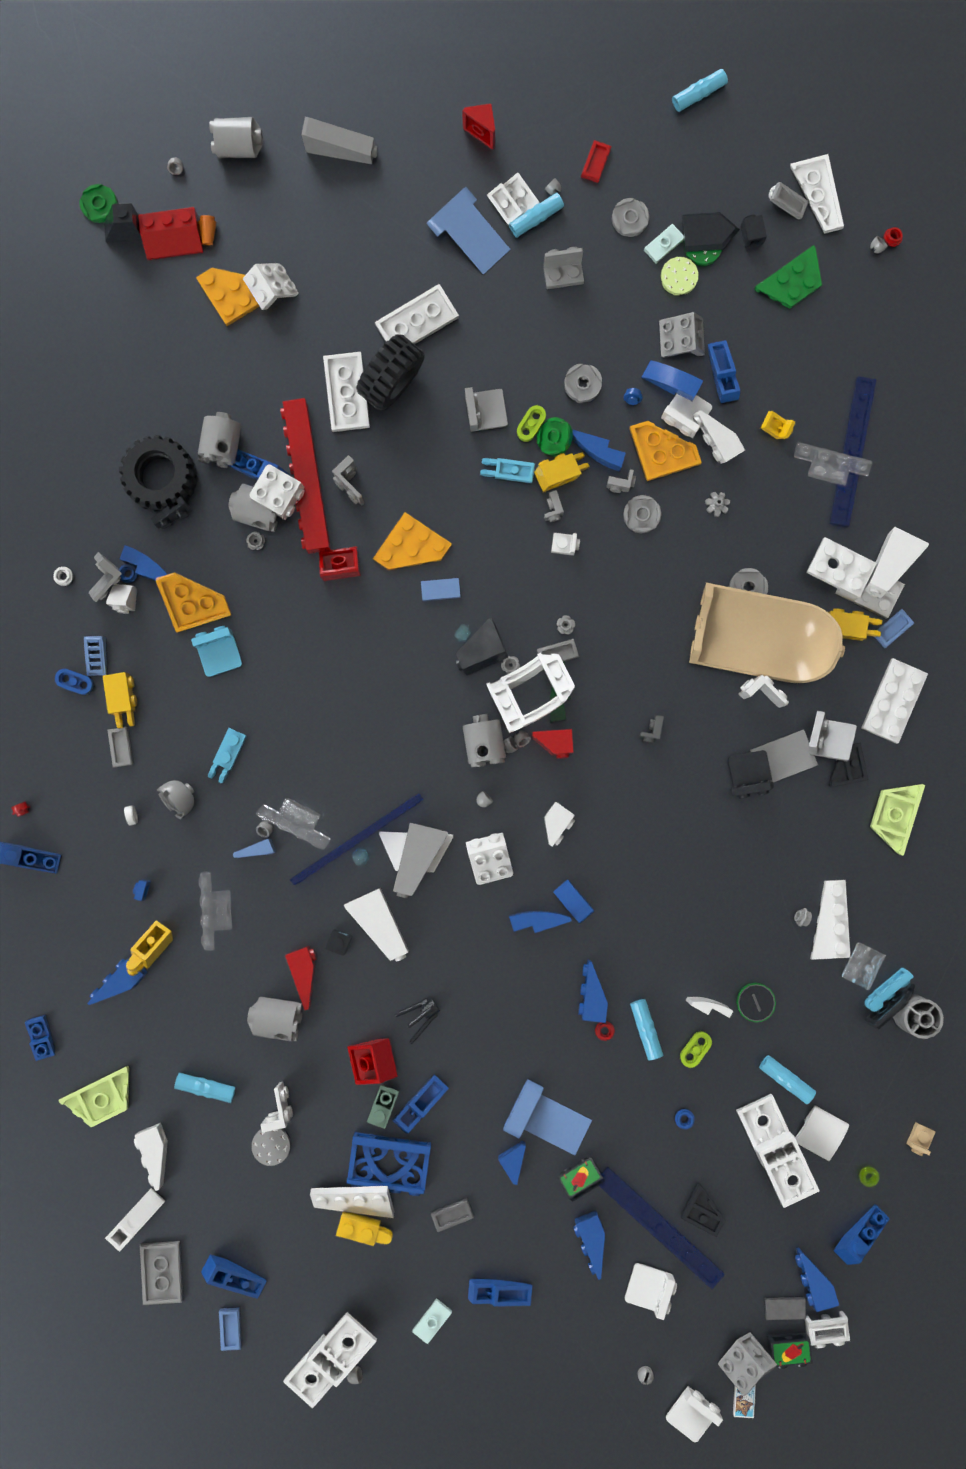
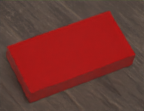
M594 140L581 174L582 178L599 183L612 146Z

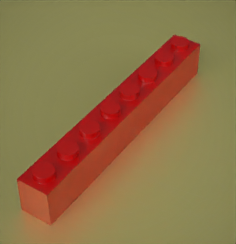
M305 398L282 401L283 408H280L282 420H286V426L283 427L285 438L289 439V445H286L288 456L292 458V463H289L290 473L305 487L303 489L305 491L303 497L295 503L296 510L301 515V519H298L299 529L303 530L304 537L301 538L302 548L306 549L308 554L328 551L331 548L308 404Z

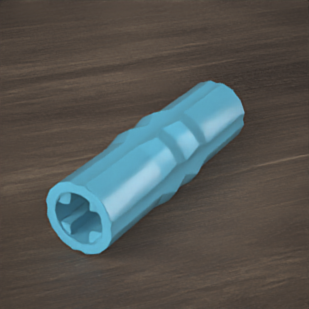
M719 69L674 95L672 102L675 109L680 112L726 85L728 78L725 71Z
M555 193L543 202L536 204L533 208L509 223L512 233L515 237H519L531 228L538 226L540 222L545 221L548 217L562 209L564 202L560 195Z
M646 999L630 1003L647 1059L654 1060L664 1056Z
M767 1055L761 1062L759 1068L805 1104H809L815 1097L816 1091L771 1056Z
M178 1073L174 1089L232 1103L236 1087L218 1083L214 1080H207L203 1077Z

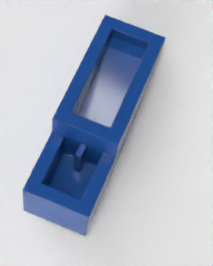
M727 341L708 344L712 373L720 403L739 400L740 388Z
M650 360L641 377L673 395L677 393L690 401L694 400L703 383V380L652 360Z
M573 430L572 440L585 454L598 463L620 472L625 452L608 448L610 440Z
M124 545L120 560L137 567L136 574L156 581L158 577L168 575L161 566L148 556Z
M529 911L509 915L514 932L532 926L534 933L572 921L570 916L548 911Z
M434 1075L410 1099L392 1121L406 1134L409 1133L449 1088Z
M493 1279L469 1280L468 1299L472 1304L531 1306V1284Z

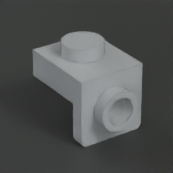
M630 469L627 480L609 476L606 488H610V491L615 493H621V491L629 492L630 487L634 488L636 476H633L634 470Z

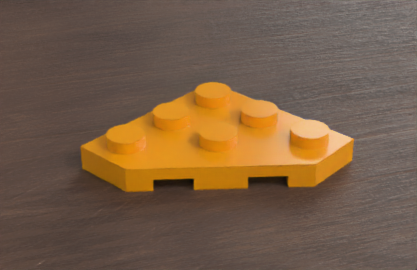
M210 268L197 276L196 279L226 326L259 307V304L243 280L244 274Z
M650 421L632 425L629 428L646 481L698 466L702 463L695 444L679 438L678 435L666 429L663 430L655 426Z
M405 512L373 557V560L387 570L442 561L452 543Z
M175 572L156 578V583L176 633L231 616V611L224 595Z

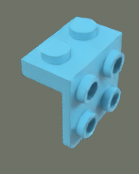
M220 626L214 628V632L208 634L207 632H201L195 635L196 638L191 639L193 646L198 650L206 676L211 677L242 666V660L230 628Z

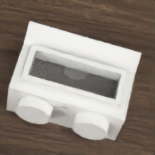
M839 1311L840 1317L830 1318L828 1314H822L821 1320L811 1321L809 1316H806V1333L810 1338L811 1346L824 1348L829 1343L842 1346L845 1344V1341H850L848 1318L843 1311Z

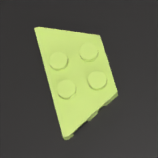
M923 784L881 790L870 827L901 856H904L925 788Z
M129 1066L59 1099V1103L70 1108L73 1114L81 1117L90 1127L126 1111L129 1103Z

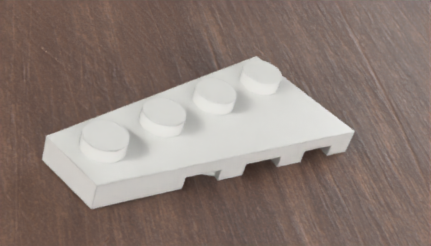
M828 154L790 164V168L806 199L809 201L808 203L824 234L843 229L844 224Z
M824 881L820 913L817 919L818 924L810 959L851 958L846 881Z
M388 1186L311 1188L310 1197L314 1208L394 1218V1208Z

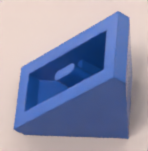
M524 1141L517 1143L498 1156L500 1164L515 1185L518 1183L526 1148Z

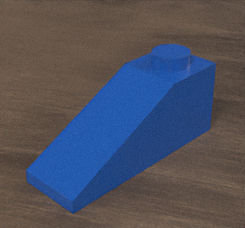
M211 1254L201 1271L207 1284L258 1299L267 1282L266 1279L227 1259Z

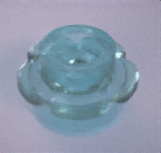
M461 624L456 630L454 636L458 638L459 642L461 640L465 641L471 634V631H469L470 626Z
M357 848L356 851L352 852V858L356 865H367L369 856L365 849Z

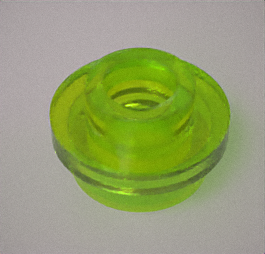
M865 1167L860 1171L859 1179L863 1185L873 1187L879 1181V1173L873 1167ZM868 1173L872 1174L870 1179H866Z

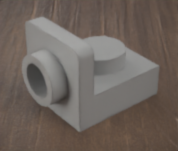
M557 490L549 492L547 503L549 509H553V511L544 514L545 521L555 522L560 520V516H563L564 513Z

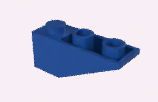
M237 449L235 464L229 465L257 481L267 465H272L290 476L279 465Z
M0 842V864L57 874L60 854Z
M130 958L122 959L115 968L117 970L114 974H108L102 981L104 985L100 989L96 988L89 997L91 999L87 1004L91 1005L135 988L148 972L143 968L138 974L131 976L126 968V963Z
M587 960V964L583 965V976H586L585 984H581L580 995L584 996L583 1003H579L578 1015H581L582 1020L606 1023L608 1002L591 960Z
M874 1205L841 1238L833 1251L847 1265L860 1264L890 1218L877 1205Z
M595 1210L576 1218V1226H573L577 1238H582L584 1244L581 1245L584 1256H589L591 1262L588 1265L592 1275L596 1274L598 1280H600L605 1232Z
M799 1247L796 1248L798 1255H795L798 1267L802 1268L803 1274L800 1277L803 1286H807L808 1289L806 1298L809 1306H813L816 1312L839 1306L833 1284Z

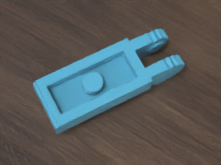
M501 458L482 459V464L496 466V471L481 470L480 475L525 483L533 482L535 463Z
M228 728L213 760L214 764L208 773L209 778L212 779L218 767L222 766L224 770L218 782L224 783L247 737L246 735Z
M901 968L866 998L864 1005L871 1011H879L883 1007V1002L893 998L896 994L895 992L900 988L906 987L914 976L908 970Z

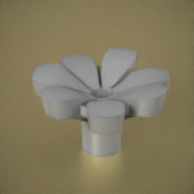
M712 492L710 494L711 499L705 500V504L709 505L707 512L712 513L714 511L715 517H719L721 511L726 514L728 512L726 506L730 505V500L724 499L725 493L721 492L717 495L716 492Z

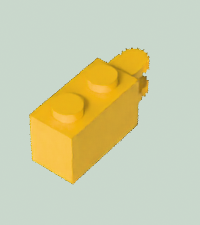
M581 452L575 455L573 453L568 455L563 453L556 456L555 460L549 461L547 459L540 462L534 473L542 491L545 492L575 481L582 474L581 471L590 467L588 463L578 466L576 462L585 457L584 453Z
M833 609V611L828 612L839 624L842 638L863 641L867 636L881 637L880 631L867 629L868 624L882 625L883 620L869 618L868 615H864V612L861 611L845 613L844 609Z
M127 672L103 675L108 714L115 715L117 728H123L122 713H127L129 726H135L133 712L135 711V706H137V698L133 695L132 691L134 687L133 677Z
M158 921L151 925L130 949L132 956L126 963L129 975L134 976L144 967L148 969L173 941L171 930Z
M342 1212L336 1236L374 1246L375 1242L384 1243V1245L391 1243L393 1233L391 1229L380 1226L381 1220L357 1213Z

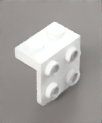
M279 263L255 264L243 277L244 282L262 310H267L277 298L296 297L298 295L295 284L290 280L285 268Z
M676 394L670 405L664 410L661 418L667 424L679 429L684 435L693 438L700 427L694 422L695 417L693 414L700 410L709 414L712 405L697 395L693 401H690Z
M267 465L250 492V498L286 520L287 517L293 514L296 501L303 497L305 492L303 489L305 487L295 478L272 465Z
M761 675L747 680L740 687L742 691L739 695L743 699L751 697L760 689L779 708L789 703L786 700L788 698L783 691L777 690L773 686L774 682L768 676L764 677Z
M503 833L491 834L488 837L476 838L466 842L474 877L478 885L513 876Z
M636 1263L627 1287L625 1301L652 1310L656 1318L664 1320L665 1315L669 1314L671 1309V1295H675L677 1283H675L673 1274Z
M687 1386L666 1415V1420L693 1442L699 1441L712 1422L719 1426L723 1421L719 1407L712 1402L709 1403L699 1391H694L689 1386Z

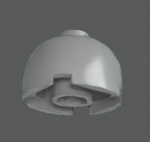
M172 780L157 789V791L161 792L158 795L170 811L175 810L177 812L175 815L177 818L182 819L192 810L194 806L192 793H194V790L188 783L184 785L180 781Z

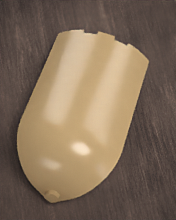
M706 583L700 605H702L700 615H697L694 629L696 634L694 641H692L689 663L754 676L763 675L764 677L768 676L770 679L784 682L807 683L828 675L835 668L839 658L843 657L845 646L842 645L841 628L837 621L824 609L802 601Z

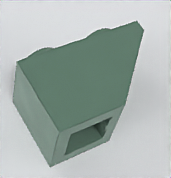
M380 1085L367 1123L385 1129L399 1091Z

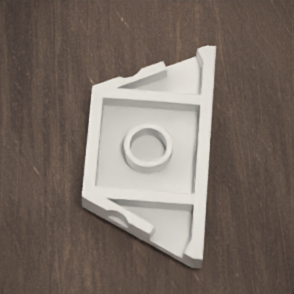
M379 832L395 871H398L407 833ZM448 834L427 872H434L453 839L452 834Z

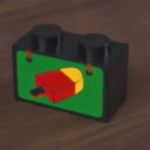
M586 1157L577 1163L578 1166L573 1169H565L561 1172V1176L558 1177L568 1198L572 1202L606 1182L592 1158L588 1159Z
M806 1332L767 1336L769 1355L776 1362V1368L785 1369L792 1365L805 1367L807 1364H813L811 1341Z

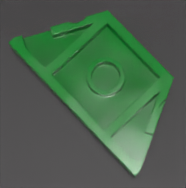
M813 245L755 286V291L758 293L761 291L770 296V299L779 301L782 305L791 309L822 286L816 247Z

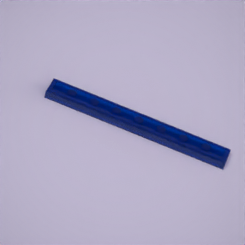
M861 376L856 378L829 523L832 525L850 526L876 379Z
M418 793L291 878L290 881L293 885L299 884L423 801V797Z
M607 1167L602 1173L606 1182L599 1186L705 1284L713 1289L724 1277V1272L616 1173Z

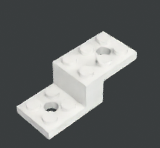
M826 537L823 538L806 572L838 588L835 594L885 619L889 618L905 585L897 581L881 599L871 596L868 592L864 591V588L877 563ZM835 559L838 563L837 568H830L828 560Z
M769 1094L737 1109L736 1111L757 1157L765 1168L783 1208L819 1192L794 1135L789 1131L773 1095ZM762 1115L768 1118L767 1123L763 1126L758 1124V1118ZM791 1175L797 1176L798 1180L795 1185H789L787 1182Z
M347 1312L327 1336L323 1334L285 1377L283 1382L313 1408L333 1385L337 1387L375 1344L377 1338ZM347 1337L352 1338L354 1344L350 1347L345 1346L343 1340ZM313 1374L316 1376L317 1381L309 1383L306 1376Z

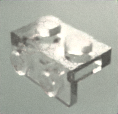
M858 942L842 977L870 990L886 955Z

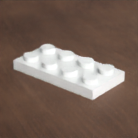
M440 284L379 319L375 322V325L386 342L396 334H401L416 344L458 319L459 315Z
M361 352L323 356L332 432L370 428L367 400L360 396L356 389L357 382L363 372Z
M892 658L861 729L898 744L928 673Z

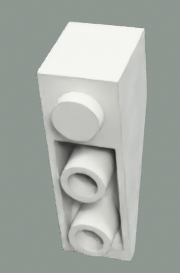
M702 410L693 414L695 417L694 422L702 429L704 433L703 438L708 445H711L713 449L712 454L716 461H720L721 464L745 451L736 433Z
M161 1123L139 1131L134 1139L136 1148L140 1149L142 1154V1165L148 1170L149 1183L152 1187L154 1186L155 1191L159 1190L164 1184L168 1143Z
M151 1188L105 1239L120 1252L162 1206L165 1200Z

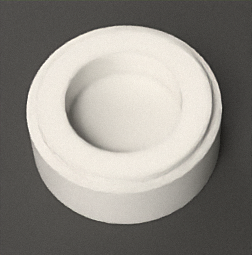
M132 805L125 807L124 813L128 825L137 824L138 816L135 807Z

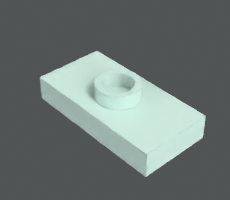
M671 224L644 248V251L657 264L684 240V236Z
M436 1298L412 1332L428 1344L451 1315L452 1310Z

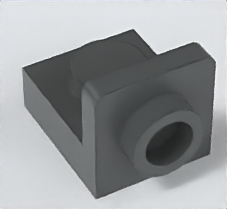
M654 716V719H651L649 724V730L652 733L641 732L639 737H643V741L650 743L659 740L664 716Z

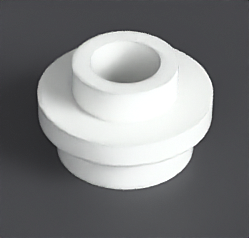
M59 567L55 570L53 577L57 584L67 586L73 580V573L67 567ZM66 573V579L62 580V574Z

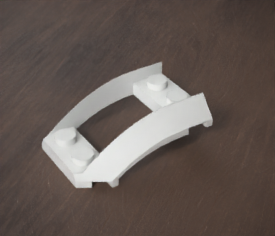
M539 653L536 658L521 668L501 677L496 682L486 684L509 733L551 713L562 705L575 689V685L559 654L544 655ZM544 669L557 696L538 709L523 716L511 689L531 679Z

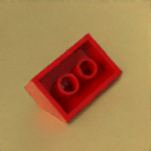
M194 207L138 215L140 234L147 260L203 253L198 225L199 216Z

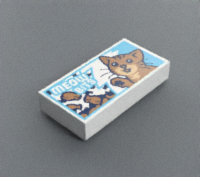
M756 1385L746 1396H743L737 1387L734 1386V1417L754 1418Z

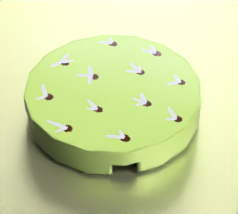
M685 257L670 259L665 263L661 271V283L668 293L678 296L690 293L698 281L696 265Z

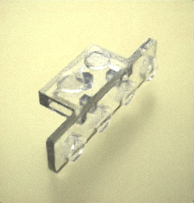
M800 442L797 443L794 453L795 458L812 462L808 473L809 477L843 486L846 484L849 472L868 476L873 463L870 460Z
M289 798L284 800L280 812L263 804L256 813L262 820L278 826L281 830L294 834L299 839L312 843L317 848L325 849L331 840L329 837L314 830L321 814Z
M203 872L201 877H199V887L202 893L200 906L203 915L200 919L201 926L203 927L201 943L204 950L211 951L214 950V931L232 929L230 890L212 891L211 873Z

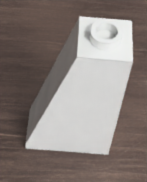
M894 527L887 534L877 557V564L864 591L873 597L881 599L924 552L929 543Z
M381 888L344 904L345 909L390 961L395 959L397 962L406 958V953L409 952L408 947Z

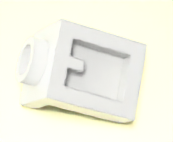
M554 533L551 553L574 556L575 550H579L580 539H577L576 533H573V535Z

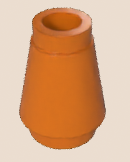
M200 216L198 225L202 245H213L217 224L214 216Z

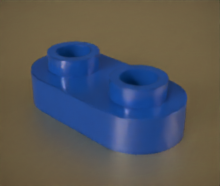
M61 669L55 675V682L59 687L78 694L87 695L94 688L93 680L90 677L77 672ZM65 676H69L68 682H64ZM83 682L87 683V687L85 689L82 688Z

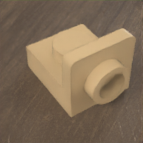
M915 1122L906 1144L912 1147V1152L923 1156V1153L930 1156L931 1151L928 1149L935 1131Z

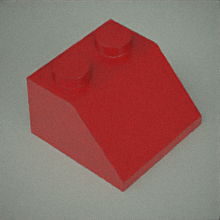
M572 729L532 732V738L551 755H556L557 759L568 758L569 754L573 753Z
M389 1038L376 1039L347 1047L356 1085L380 1084L398 1077Z

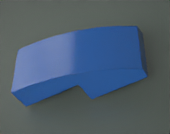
M566 880L554 891V894L579 923L583 922L594 912V909L570 880Z
M43 1015L26 1020L25 1026L31 1039L29 1044L35 1060L38 1061L54 1056L55 1049L46 1016Z

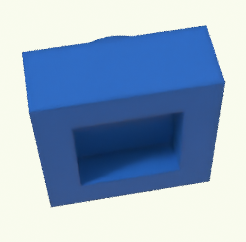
M143 879L135 884L133 889L135 900H146L151 881Z

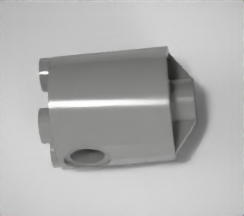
M254 117L215 118L214 121H210V132L213 133L214 141H211L212 154H216L218 159L257 157L263 145V132Z
M217 412L216 416L204 417L197 454L199 462L217 463L216 466L221 468H228V465L235 464L242 425L231 420L232 416L230 414Z
M242 484L239 490L232 492L228 506L234 521L275 532L278 515L250 498L253 486Z
M487 714L473 716V723L463 726L469 764H471V767L486 766V762L489 761L490 764L504 763L506 753L500 720L488 721ZM487 747L488 754L485 756L484 749Z
M913 994L907 1005L893 1017L900 1029L922 1039L934 1037L939 1033L944 1019L942 1010L936 1003Z
M259 997L258 1001L250 1007L247 1023L253 1036L291 1042L297 1041L298 1023L300 1024L302 1020V1003Z

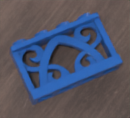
M355 1132L352 1140L347 1184H351V1187L388 1186L391 1193H401V1191L409 1192V1195L420 1196V1194L425 1193L431 1142ZM362 1145L365 1157L356 1160L357 1146ZM380 1148L382 1153L378 1156L372 1157V1155L377 1154L375 1153L374 1149ZM391 1149L396 1160L404 1166L392 1175L387 1176L379 1169L375 1161L385 1157L388 1150ZM402 1151L407 1152V1156L404 1158L409 1159L408 1161L403 1160L399 1156ZM419 1154H425L423 1170L415 1165ZM362 1162H367L368 1165L363 1166L361 1171H367V1176H358L355 1171L356 1166ZM411 1168L420 1174V1180L415 1184L407 1181V1178L410 1176L415 1178L414 1174L409 1171Z

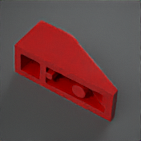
M310 946L285 955L304 1010H308L311 1007L316 966L315 960H317L314 949H310Z

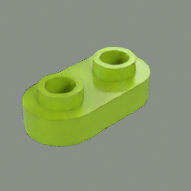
M538 405L532 406L517 427V436L521 441H531L546 419V412L543 407ZM538 414L540 418L534 419L533 415ZM528 430L530 433L528 435H524L523 431Z
M696 1032L681 1051V1062L689 1068L697 1066L712 1045L711 1037L706 1032ZM699 1038H704L703 1044H698ZM689 1053L693 1054V1058L691 1060L686 1059V1056Z

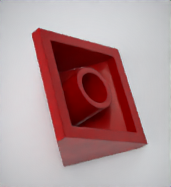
M491 103L464 107L462 110L463 129L493 150L495 148V124Z
M357 546L319 552L320 577L322 580L328 581L361 576Z

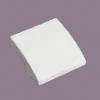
M516 173L506 183H500L487 194L508 226L510 222L540 203L519 173Z
M687 997L686 999L691 1006L709 1015L712 1008L729 1018L733 1013V1010L728 1006L712 999L703 997Z
M814 1105L805 1118V1124L795 1139L802 1147L830 1161L841 1144L849 1124Z

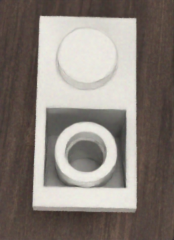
M114 585L106 604L118 613L129 614V611H135L137 588L131 585Z
M557 802L552 805L544 817L548 844L552 847L554 844L558 846L564 837L562 833L565 828L569 830L575 822L573 819L575 815Z

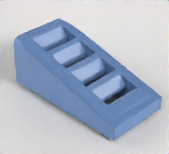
M84 637L87 676L107 675L106 637ZM91 643H99V646H91ZM100 650V654L91 653V651ZM100 658L101 662H92V659ZM92 666H101V670H92Z
M269 838L236 851L233 856L234 858L274 854L276 849L272 839Z

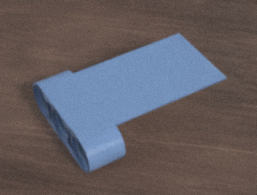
M464 187L426 224L437 237L446 230L481 273L485 274L510 248L473 204L477 199L467 187Z
M527 1079L504 1125L503 1131L520 1138L523 1130H526L576 1155L592 1120L541 1095L544 1087Z

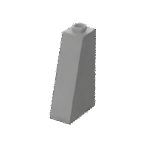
M305 117L302 139L306 153L372 164L373 157H377L378 146H375L373 137Z
M410 823L393 889L394 892H397L396 896L408 898V895L412 896L448 836L447 831Z

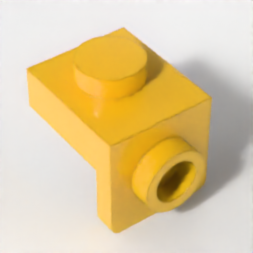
M768 411L761 429L776 439H787L793 432L795 421L785 420L774 411Z

